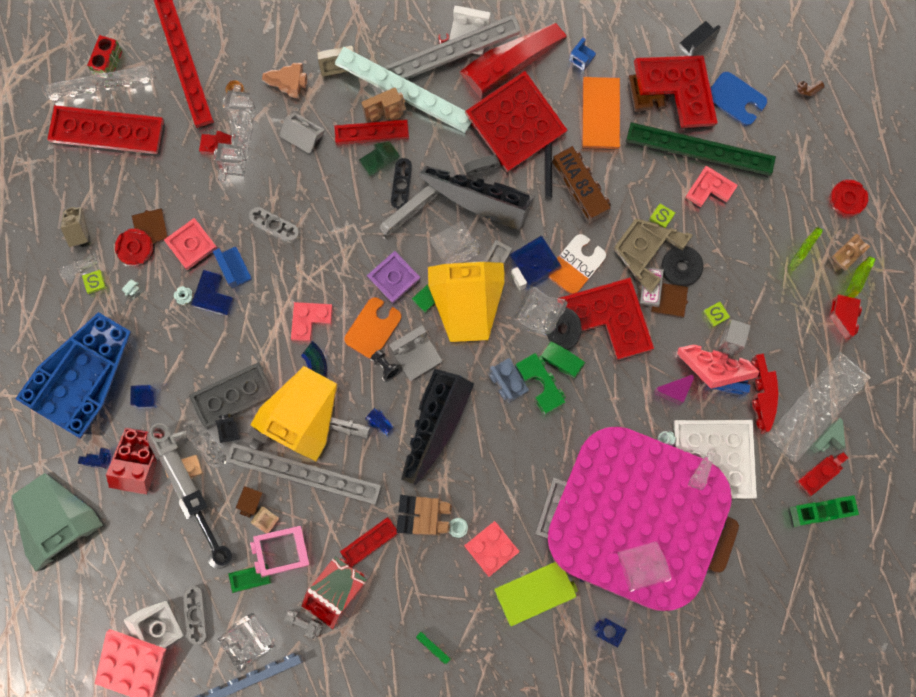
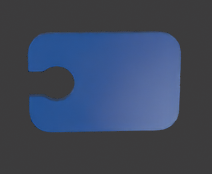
M723 72L711 86L714 105L745 126L751 125L757 118L756 115L746 111L745 105L753 103L762 111L767 104V98L730 72Z

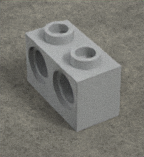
M731 320L723 330L718 350L723 351L722 353L728 354V356L737 355L745 347L751 325Z

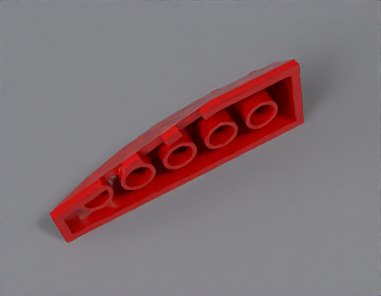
M554 23L488 50L459 71V73L477 95L483 99L566 39L567 35L557 23Z

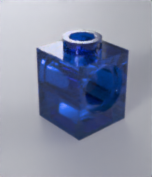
M603 618L602 621H597L594 627V631H596L594 636L618 648L627 629L607 618ZM606 626H611L614 629L612 637L608 638L604 635V628Z

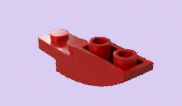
M763 353L755 355L751 361V364L759 371L755 380V387L757 391H760V393L753 397L752 407L757 412L756 425L758 430H761V434H766L771 430L777 412L778 380L776 371L768 372Z

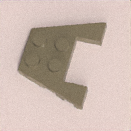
M635 218L615 245L614 251L648 293L652 294L660 283L661 278L647 270V265L666 240L683 251L693 235L687 232L686 234L678 232L673 228H663L658 224Z

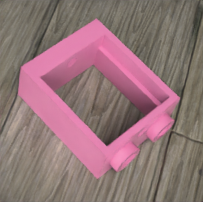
M301 526L254 536V542H250L252 554H256L258 560L254 562L256 573H260L261 578L309 566ZM293 534L299 562L266 570L260 541Z

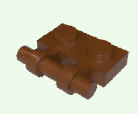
M636 74L629 75L628 80L635 112L653 109V102L658 104L659 109L666 107L665 94L640 95Z

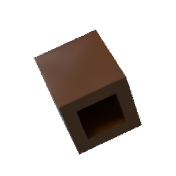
M244 486L236 505V509L241 510L239 514L251 518V515L255 516L261 508L266 494Z

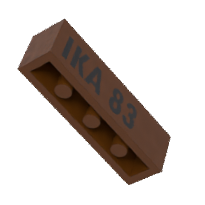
M571 146L553 156L552 163L585 218L591 224L609 214L611 203L608 197L603 196L598 181H594L590 168L582 162L581 153Z

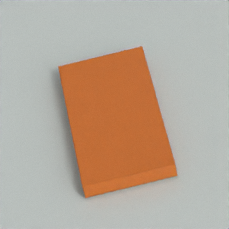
M583 77L582 148L619 149L620 78Z

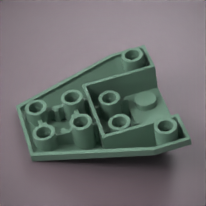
M43 473L12 495L25 556L36 572L51 563L54 555L81 536L88 537L103 526L91 507L46 473Z

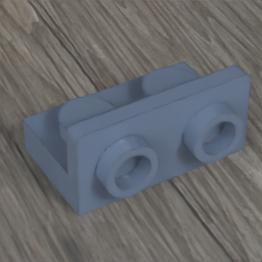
M510 358L496 366L490 367L489 371L491 373L488 375L494 384L497 383L500 387L498 392L503 400L507 399L510 403L529 392L528 387Z

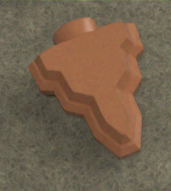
M293 63L291 66H283L280 70H271L263 73L262 81L270 86L278 87L281 92L288 93L289 97L298 98L301 88L306 89L307 74L303 73V63Z

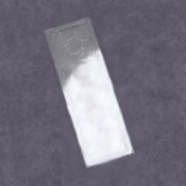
M838 353L767 433L765 438L793 463H796L871 377L844 354Z

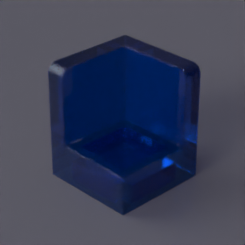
M151 385L130 386V405L136 409L156 408V389Z

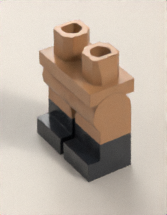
M400 495L398 512L407 515H419V517L398 515L396 533L440 536V534L450 533V522H442L441 514L451 515L452 504L436 498Z

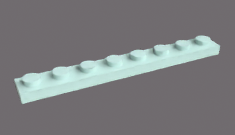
M346 47L342 48L335 61V65L384 91L395 87L398 93L401 92L403 94L405 102L466 133L471 121L466 116L465 110Z

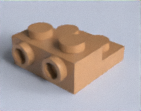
M395 87L361 102L367 123L378 121L382 116L385 117L386 121H394L399 119L403 115V111L406 110L403 94L401 92L398 93Z

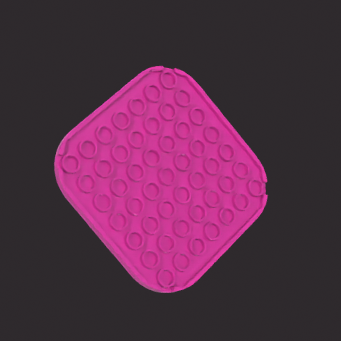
M608 427L592 434L581 447L549 526V550L556 564L571 576L652 610L672 611L679 609L695 598L703 584L731 507L732 495L730 485L723 472L713 463L628 428Z

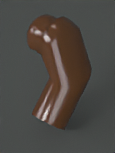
M821 80L812 86L808 85L805 81H800L797 84V91L806 96H813L825 88Z

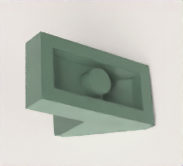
M841 418L835 420L809 449L814 453L824 452L831 443L838 450L844 449L843 420Z

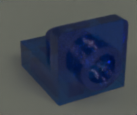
M101 447L99 458L98 455L86 454V457L79 456L78 464L106 469L111 461L110 450Z

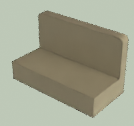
M346 46L347 49L354 52L353 46ZM343 47L317 52L322 77L348 72L335 65V61Z

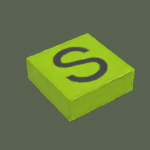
M659 203L649 220L660 227L666 228L674 217L675 212Z
M101 270L82 275L87 294L107 289Z
M720 301L703 311L712 328L730 318Z

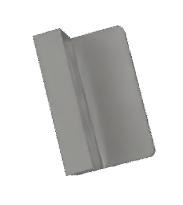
M294 112L285 117L280 137L307 153H311L316 140L323 136L325 130Z

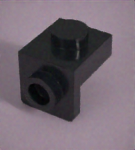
M231 414L219 415V419L215 420V423L217 424L220 443L239 440L236 416L231 417Z

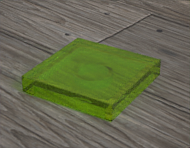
M816 227L805 239L789 263V269L794 271L803 262L823 232L821 228Z
M869 256L857 266L844 296L855 298L861 293L874 265L875 258Z

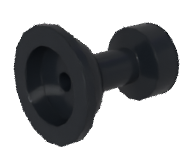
M380 349L370 359L374 364L379 363L383 367V380L387 382L398 375L402 366L400 364H389L385 359V352Z

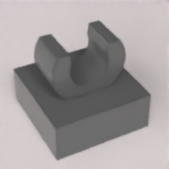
M251 428L248 433L249 436L253 437L249 446L255 450H259L262 443L269 444L272 439L255 428Z

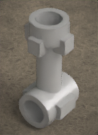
M294 610L293 612L288 611L284 619L287 622L286 625L291 627L295 624L305 629L304 634L312 639L319 636L322 629L321 622L315 619H311L308 622L298 617V612Z

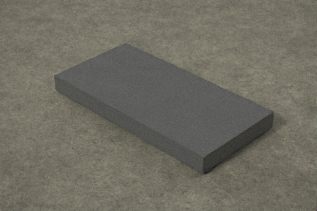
M258 362L190 394L189 397L204 430H207L217 425L215 420L219 419V415L231 414V417H235L268 401L274 395V392L261 364Z

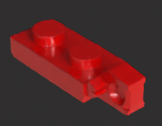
M842 452L835 458L833 455L824 458L802 476L797 483L811 497L843 469L841 464L848 459V456Z

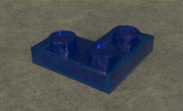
M203 270L191 305L228 317L234 298L217 293L222 275Z

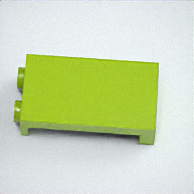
M556 562L494 589L510 627L577 597L575 593L578 592L574 581L570 582L567 576L568 573L563 571Z

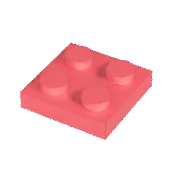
M195 218L164 239L186 270L217 249Z
M495 521L464 545L488 577L519 553V550Z

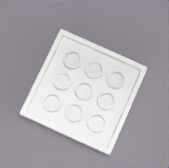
M753 420L673 421L674 437L676 438L675 448L703 458L717 466L728 480L732 499L757 498Z

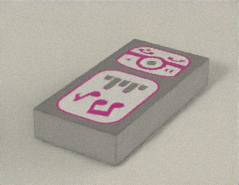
M646 267L647 270L660 277L661 281L652 294L648 293L642 285L640 305L659 307L664 269Z

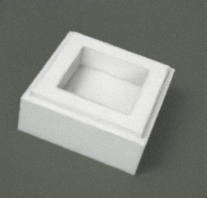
M519 268L512 269L511 277L520 291L525 289L527 282Z

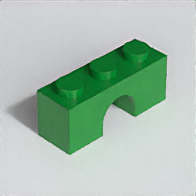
M534 353L516 363L515 368L525 384L531 380H537L543 384V393L536 396L534 401L545 417L564 406L566 396L561 389L558 390L555 386L556 380L552 373H548L544 368L546 363L541 356L538 357Z
M855 495L790 507L794 527L859 515Z

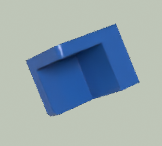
M582 37L571 51L569 61L584 71L595 57L596 52L585 46L586 39Z

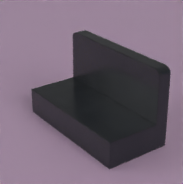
M705 21L684 38L678 46L688 56H694L717 37L721 27L717 25L713 28Z

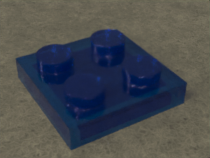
M542 235L509 254L529 287L562 268Z

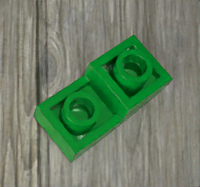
M553 342L548 344L541 355L544 361L558 367L560 372L573 378L577 377L585 365L582 359Z

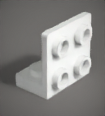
M455 6L453 11L454 21L449 40L489 25L491 12ZM484 48L473 52V54L483 55Z

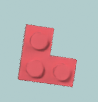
M705 166L685 198L702 207L710 193L727 202L738 185Z
M294 302L291 340L311 342L312 324L331 325L332 304Z

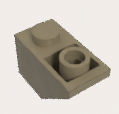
M71 207L63 212L61 230L69 247L88 242V230L82 207Z

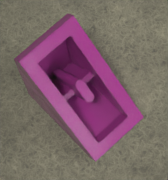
M692 374L659 386L654 390V393L681 406L694 380V376Z

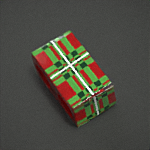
M102 35L98 36L87 67L94 76L109 81L112 80L122 54V48L118 41ZM105 44H111L108 50H101ZM102 55L105 58V63L100 67H96L98 57Z

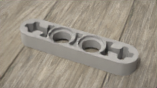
M429 184L386 219L379 229L385 236L390 235L439 194V191Z

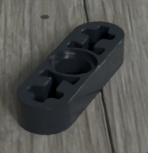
M401 158L395 164L391 206L395 211L399 210L409 200L412 163L407 158ZM403 164H406L408 167L405 169V176L402 175L401 170ZM399 181H405L407 186L404 189H399L396 184ZM398 194H402L403 203L400 206H397L396 203L399 198Z

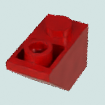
M838 294L832 300L829 317L844 339L850 340L857 335L859 330L857 319L862 312V306H860L861 299Z

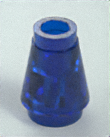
M375 407L365 418L368 425L385 435L394 427L381 410H377Z

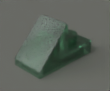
M390 141L374 144V150L359 159L360 164L369 176L400 157Z

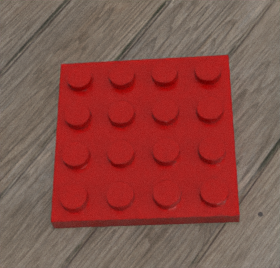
M526 71L465 111L466 116L493 154L497 155L499 162L507 173L568 131Z

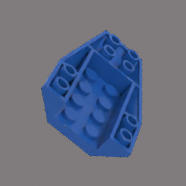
M98 312L36 368L15 399L81 439L105 403L131 331Z

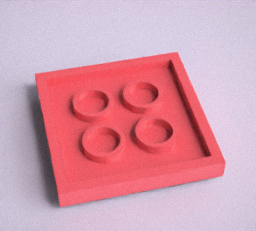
M109 629L105 635L95 684L130 697H155L166 649Z

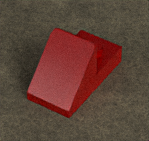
M217 131L216 135L202 134L199 152L200 154L237 157L239 138L221 131Z

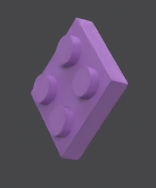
M396 251L390 254L367 275V278L392 304L420 280V276Z

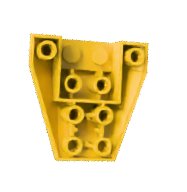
M470 262L428 267V286L450 342L489 340L505 283L504 263Z
M303 366L259 408L250 425L264 435L317 462L327 443L338 384Z

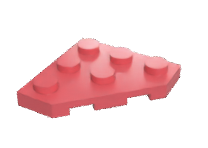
M698 345L681 347L677 352L679 357L711 389L757 378L759 371L746 359L739 358V361L728 358V354L715 350L712 353L701 350L702 347Z

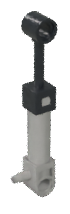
M162 423L154 424L147 434V441L156 459L161 461L180 499L179 504L186 518L189 519L195 516L211 548L208 558L209 564L215 569H221L231 561L232 553L229 548L218 546L202 514L208 506L200 490H196L177 452L178 447L175 442L186 437V432L182 431L171 435L166 425ZM153 432H160L163 438H155ZM216 553H221L224 556V562H219L216 559Z

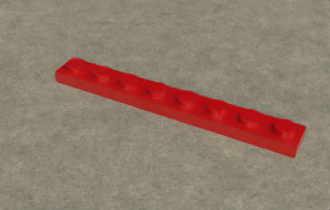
M154 0L196 128L214 123L173 0Z

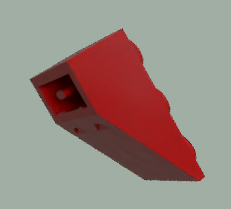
M131 428L124 429L106 473L109 488L148 494L157 464V459L147 441L148 431ZM153 432L155 438H163L162 434Z

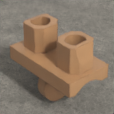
M856 233L831 258L840 268L847 270L870 246L862 241Z

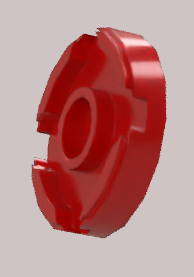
M846 179L839 182L830 193L832 208L843 216L853 217L860 214L866 208L869 201L867 190L863 188L860 182Z
M130 228L118 236L115 242V252L121 262L129 266H139L150 258L153 252V243L146 232Z

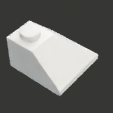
M167 601L140 609L124 619L131 637L162 648L183 637Z

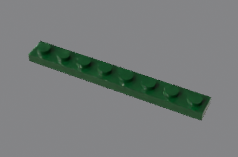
M633 122L630 123L626 142L769 176L773 173L776 156Z

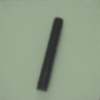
M552 144L545 146L546 199L553 198Z

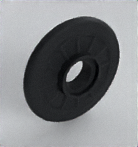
M686 246L683 251L678 247H673L663 258L662 269H664V275L676 285L686 286L693 284L703 273L704 264L702 257L691 247ZM678 262H686L688 269H679Z
M563 307L551 313L546 325L549 341L556 343L564 349H570L577 344L581 336L582 326L578 315L573 310ZM563 323L567 327L565 334L561 332V325Z

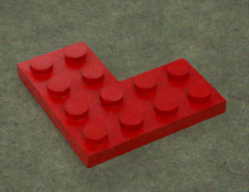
M704 55L645 57L634 60L640 95L674 94L681 128L715 126L718 123Z
M631 277L558 298L560 308H569L578 315L581 321L582 332L603 325L606 326L617 361L654 350Z

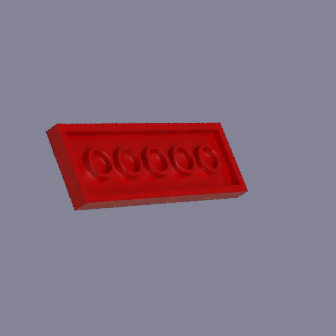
M54 105L47 140L52 143L158 154L164 119L163 117Z

